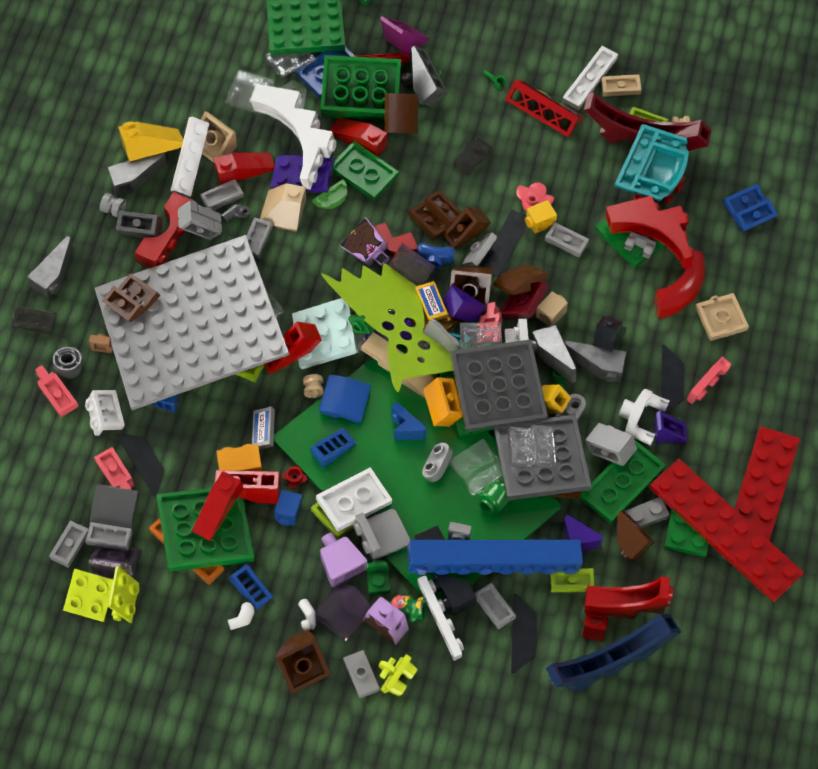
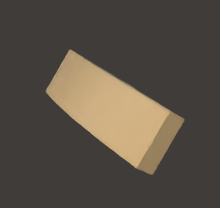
M373 332L361 346V351L376 359L379 366L390 372L387 353L388 341ZM431 375L403 379L402 384L425 398L423 388L435 379Z

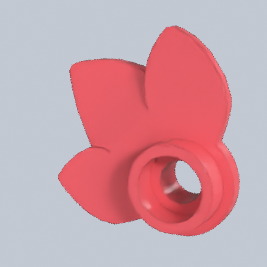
M533 183L529 188L522 185L517 188L516 195L522 200L525 211H527V208L546 200L550 204L554 201L553 196L546 194V186L542 183Z

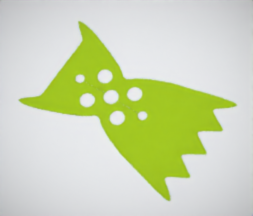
M408 262L404 263L402 273L383 263L381 276L363 265L361 279L342 268L340 282L321 273L327 283L358 316L364 315L365 319L363 320L389 339L387 345L389 369L393 386L397 392L401 388L403 379L453 371L450 352L423 332V307L416 293V283ZM388 309H393L395 314H390ZM412 318L415 320L416 326H407L404 323V319ZM384 321L391 322L394 325V329L388 331L382 327V323ZM400 332H409L412 335V339L404 340L400 336ZM418 342H428L430 344V349H421L418 345ZM402 344L408 348V352L406 354L399 353L396 350V346ZM422 357L425 362L421 363L417 358Z

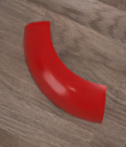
M693 250L694 258L692 259L691 267L685 268L683 275L674 284L656 291L654 304L658 319L679 313L689 303H692L699 294L705 278V260L702 252Z

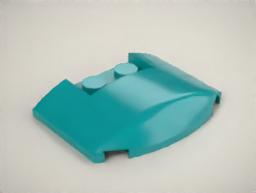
M642 124L614 187L644 197L652 196L653 200L661 201L676 188L685 173L689 155L686 147L687 138Z

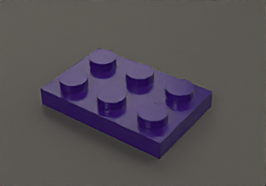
M277 155L271 189L286 183L302 186L300 175L303 167V155ZM330 156V158L323 157V163L317 170V180L312 184L311 190L306 189V192L328 193L335 161L333 156Z

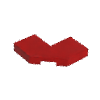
M386 222L374 226L388 245L385 251L397 257L418 252L417 244L411 232L392 238Z

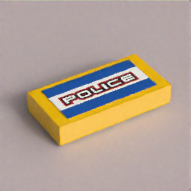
M434 281L415 287L428 322L431 319L438 321L448 318V313Z

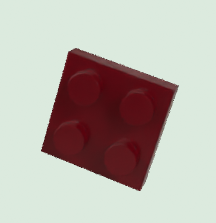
M544 281L531 283L530 292L510 294L500 311L502 319L532 318L549 286Z

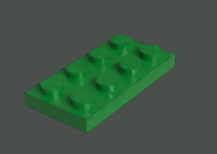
M635 439L637 450L626 464L621 466L612 462L591 483V490L581 493V500L610 524L617 519L620 511H625L666 469V465Z

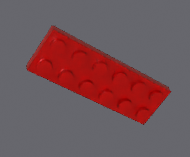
M760 426L734 509L770 541L800 438Z

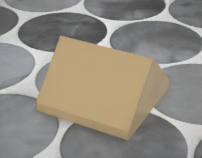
M205 111L201 120L208 122L209 127L202 154L214 163L213 158L230 154L237 148L236 133Z

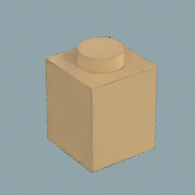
M552 291L538 305L536 317L549 327L554 326L566 313L568 302H566L563 296L557 295Z

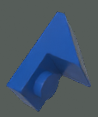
M398 402L391 406V418L394 423L400 425L394 430L395 440H424L426 438V427Z

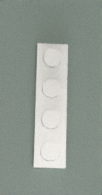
M601 46L563 96L562 102L579 110L586 101L587 95L593 92L601 81V77H604L615 63L618 54Z
M189 117L171 192L191 197L209 127L208 122L195 117Z
M426 575L418 578L420 590L455 661L462 657L461 651L464 650L462 642L459 638L455 639L452 633L455 628L451 619L446 620L443 612L446 609L442 600L436 599L434 592L437 590L433 581H428Z

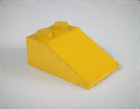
M126 122L118 127L129 162L182 147L183 137L179 129L141 122Z

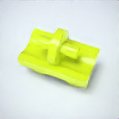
M406 654L404 658L400 657L395 666L393 665L396 660L392 657L388 662L381 661L378 666L382 670L379 676L385 679L389 674L380 689L382 692H391L397 696L403 694L407 685L398 680L401 674L408 679H412L418 670L410 662V656Z

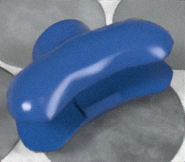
M421 243L417 248L418 258L426 262V266L432 270H438L442 265L451 264L455 258V250L452 247L442 248Z

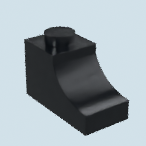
M603 316L596 326L593 346L613 351L625 336L627 327L622 326L623 322L616 320L614 317Z

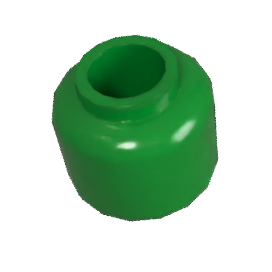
M494 482L488 484L479 495V505L488 514L500 513L510 502V500H507L505 485L502 483Z

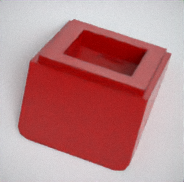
M587 613L582 637L603 642L608 617Z

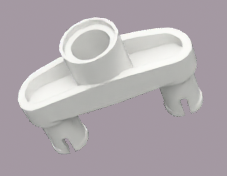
M644 389L635 403L627 399L624 400L618 416L628 420L626 432L632 434L635 440L651 446L655 433L639 428V425H637L645 406H651L665 412L670 400L652 394V391Z

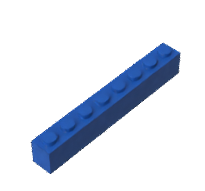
M410 540L407 547L408 571L417 575L436 572L439 575H445L449 572H458L460 575H466L470 572H479L482 575L492 572H500L504 575L513 572H522V574L526 575L533 574L534 572H543V574H553L555 572L574 574L579 572L583 564L580 540Z

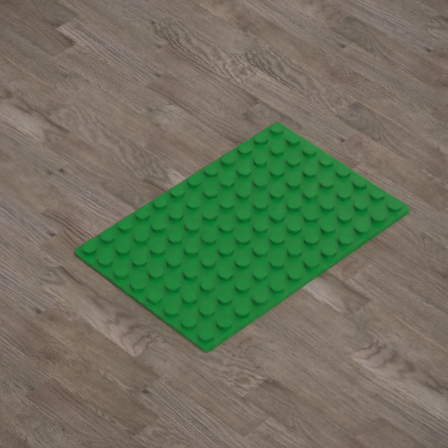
M400 345L396 346L404 354L407 353ZM371 358L347 377L371 385L362 421L359 424L342 417L335 419L318 412L322 400L320 398L274 434V443L302 470L321 492L371 468L392 498V504L367 516L366 519L389 509H395L410 540H414V535L437 525L445 540H448L450 522L471 526L470 540H525L561 509V504L554 497L540 496L510 500L498 514H488L482 510L479 505L480 493L490 483L504 484L496 440L488 432L458 438L454 424L450 427L434 426L426 399L401 384V388L397 392L393 386L390 372L379 366L378 361L374 358ZM398 402L426 427V438L424 440H395L394 430L400 425L394 423L391 418V406ZM344 428L355 440L356 445L323 468L312 456L310 448ZM343 436L340 437L344 444L348 443ZM337 441L333 442L338 448L341 447ZM440 443H446L453 450L451 460L443 476L435 482H429L422 474L424 465L433 447ZM329 445L328 448L331 451H334V449ZM322 450V453L324 455H327V452L325 450ZM407 547L384 556L409 584L424 597L418 585V578L425 575L428 581L433 580L430 573L424 575L409 573ZM449 572L447 574L455 579H467L470 586L483 576L479 572H470L466 575H460L458 572ZM439 591L434 592L437 600L443 598Z

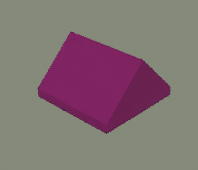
M381 16L380 21L385 40L406 55L412 53L413 46L420 48L429 42L430 38L409 24Z

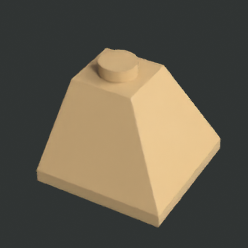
M286 183L268 190L260 219L273 223V228L297 232L306 203V187Z

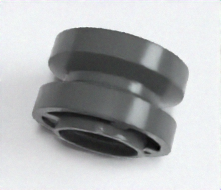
M73 347L58 349L53 355L54 372L58 377L66 380L78 377L83 369L80 352Z

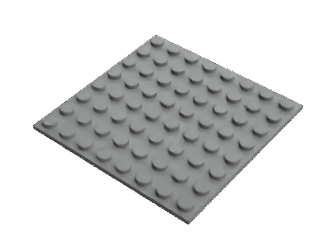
M246 235L133 274L157 291L160 296L151 307L132 322H129L102 302L113 286L119 288L128 276L95 287L132 410L289 355Z

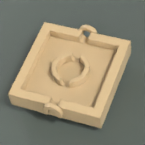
M734 293L721 297L715 295L710 300L696 304L695 308L710 341L747 331L749 328Z

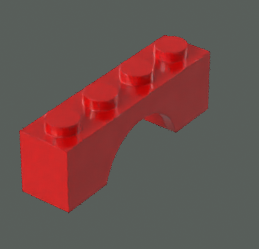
M175 192L172 193L164 206L165 216L170 221V225L159 236L144 237L135 251L137 263L152 268L167 262L168 254L176 248L180 235H184L186 230L179 228L178 209L188 201L193 200Z

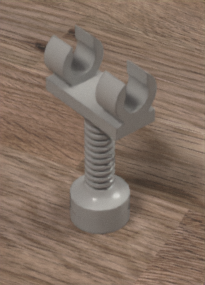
M631 232L625 242L624 249L631 251L634 245L644 249L642 256L649 259L655 249L656 242L650 240L648 236H640Z

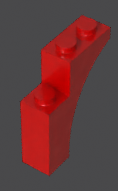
M660 577L653 582L631 587L587 585L584 613L631 619L636 618L637 612L664 614L665 608L670 606L673 586H669L670 578Z

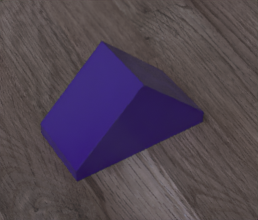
M454 285L450 287L442 300L453 318L474 324L486 308V306Z
M658 411L654 421L655 444L686 443V423Z
M569 515L565 517L563 527L567 540H580L581 551L600 548L603 536Z

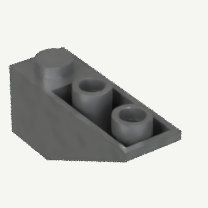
M165 152L130 162L116 163L108 167L116 196L136 191L167 164Z

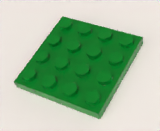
M266 0L270 55L345 51L341 0Z
M211 488L157 494L156 500L168 572L254 562L243 498L238 497L210 542L192 532V529Z

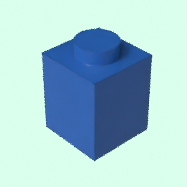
M281 490L274 511L275 521L285 526H296L303 504L302 495Z

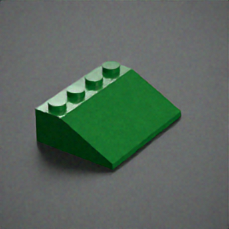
M324 55L320 106L321 117L385 121V94H399L401 59Z

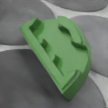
M344 179L331 186L328 193L322 192L313 198L312 203L323 209H333L340 206L347 197V184Z

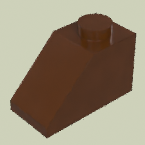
M466 207L443 235L452 248L456 249L480 236L491 222L480 208Z
M620 511L617 516V545L621 548L620 552L626 559L638 560L655 542L627 512Z

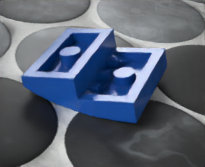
M758 183L723 200L726 209L743 232L778 216L770 199L765 198Z
M329 375L318 412L335 419L342 417L359 424L362 421L371 385L351 378Z

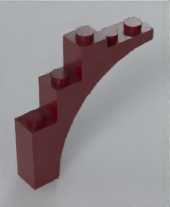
M595 92L587 95L584 110L601 126L600 134L610 144L628 139L634 143L641 125L644 124L687 138V151L708 147L712 130L702 120L672 123L643 119L613 107Z

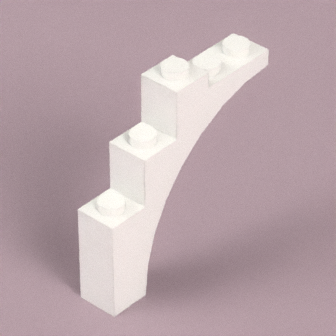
M256 84L250 99L254 111L268 114L280 120L297 136L303 149V167L300 180L303 187L311 190L312 184L317 180V170L323 163V157L330 158L332 151L336 149V140L332 131L319 129L320 120H318L316 111L303 109L304 100H302L299 91Z

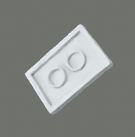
M371 468L316 495L317 502L337 532L356 523L355 515L363 512L365 517L392 504V498Z

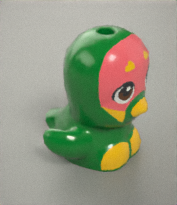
M398 595L391 601V604L403 612L405 616L411 615L410 622H414L417 619L421 622L426 617L427 602L425 597L414 599L412 596Z

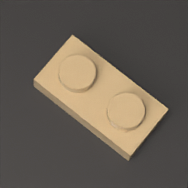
M639 75L601 77L603 97L641 95Z

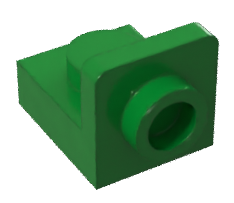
M350 315L348 317L356 334H371L375 330L363 320L365 319L364 315H361V317Z
M375 560L367 563L366 572L369 595L390 594L388 562Z

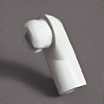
M302 599L298 605L305 614L306 620L301 622V626L304 631L307 629L313 630L316 626L315 610L307 599Z
M243 603L239 616L228 620L230 630L250 624L254 615V607L251 603Z

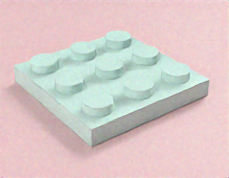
M342 298L292 313L293 325L297 321L315 324L322 339L309 354L298 359L299 367L302 370L359 353L356 333L348 320V317L353 315L352 308Z

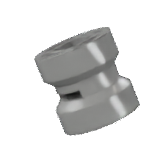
M109 193L103 196L100 203V211L104 213L110 212L112 216L117 218L119 211H125L126 200L122 198L116 199L114 195Z

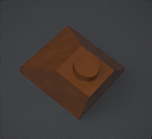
M471 266L452 269L450 287L452 285L456 286L486 306L482 313H487L493 268Z
M308 629L289 638L275 655L291 694L331 675L317 640Z

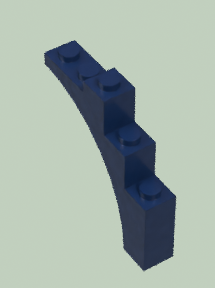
M659 614L636 631L600 650L573 660L552 663L546 670L550 681L556 687H569L572 691H584L602 676H614L631 662L644 661L679 635L681 631L671 614Z

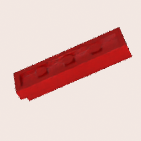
M515 80L505 100L565 136L570 137L576 124L581 123L585 116L579 114L580 117L524 83L525 81ZM516 89L522 92V101L517 102L512 99ZM536 100L539 110L532 111L528 101ZM544 110H553L555 119H546ZM567 118L572 121L567 131L561 127V119Z

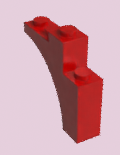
M652 196L606 207L605 219L611 234L633 232L651 237L668 247L678 258L683 269L691 267L694 251L687 244L686 227L689 224V218L687 213L683 212L681 206L660 211L658 203H654Z

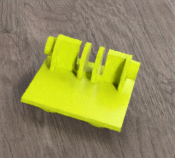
M116 566L108 607L113 610L111 614L113 620L121 621L124 618L129 623H132L136 598L139 593V582L118 566Z
M74 569L63 611L104 622L113 579Z

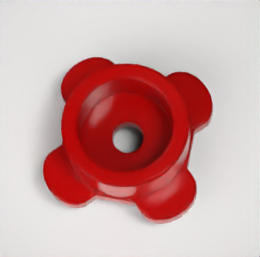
M298 466L289 468L282 475L283 480L289 483V488L296 489L297 485L307 481V476L303 474Z

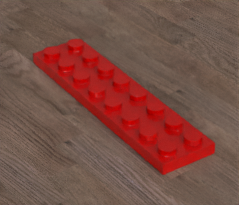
M680 459L674 462L650 484L649 488L773 603L803 576L804 572Z

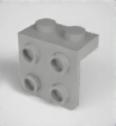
M431 319L423 331L424 334L436 340L449 352L460 350L461 345L458 340L451 336L442 324L435 319ZM418 342V345L421 349H430V344L428 342ZM422 357L417 358L419 362H425ZM439 373L431 374L433 378L439 375Z
M389 509L366 519L363 512L355 515L356 523L353 524L355 532L358 536L361 535L364 541L362 542L363 548L367 554H370L373 561L408 547L410 538L395 509Z

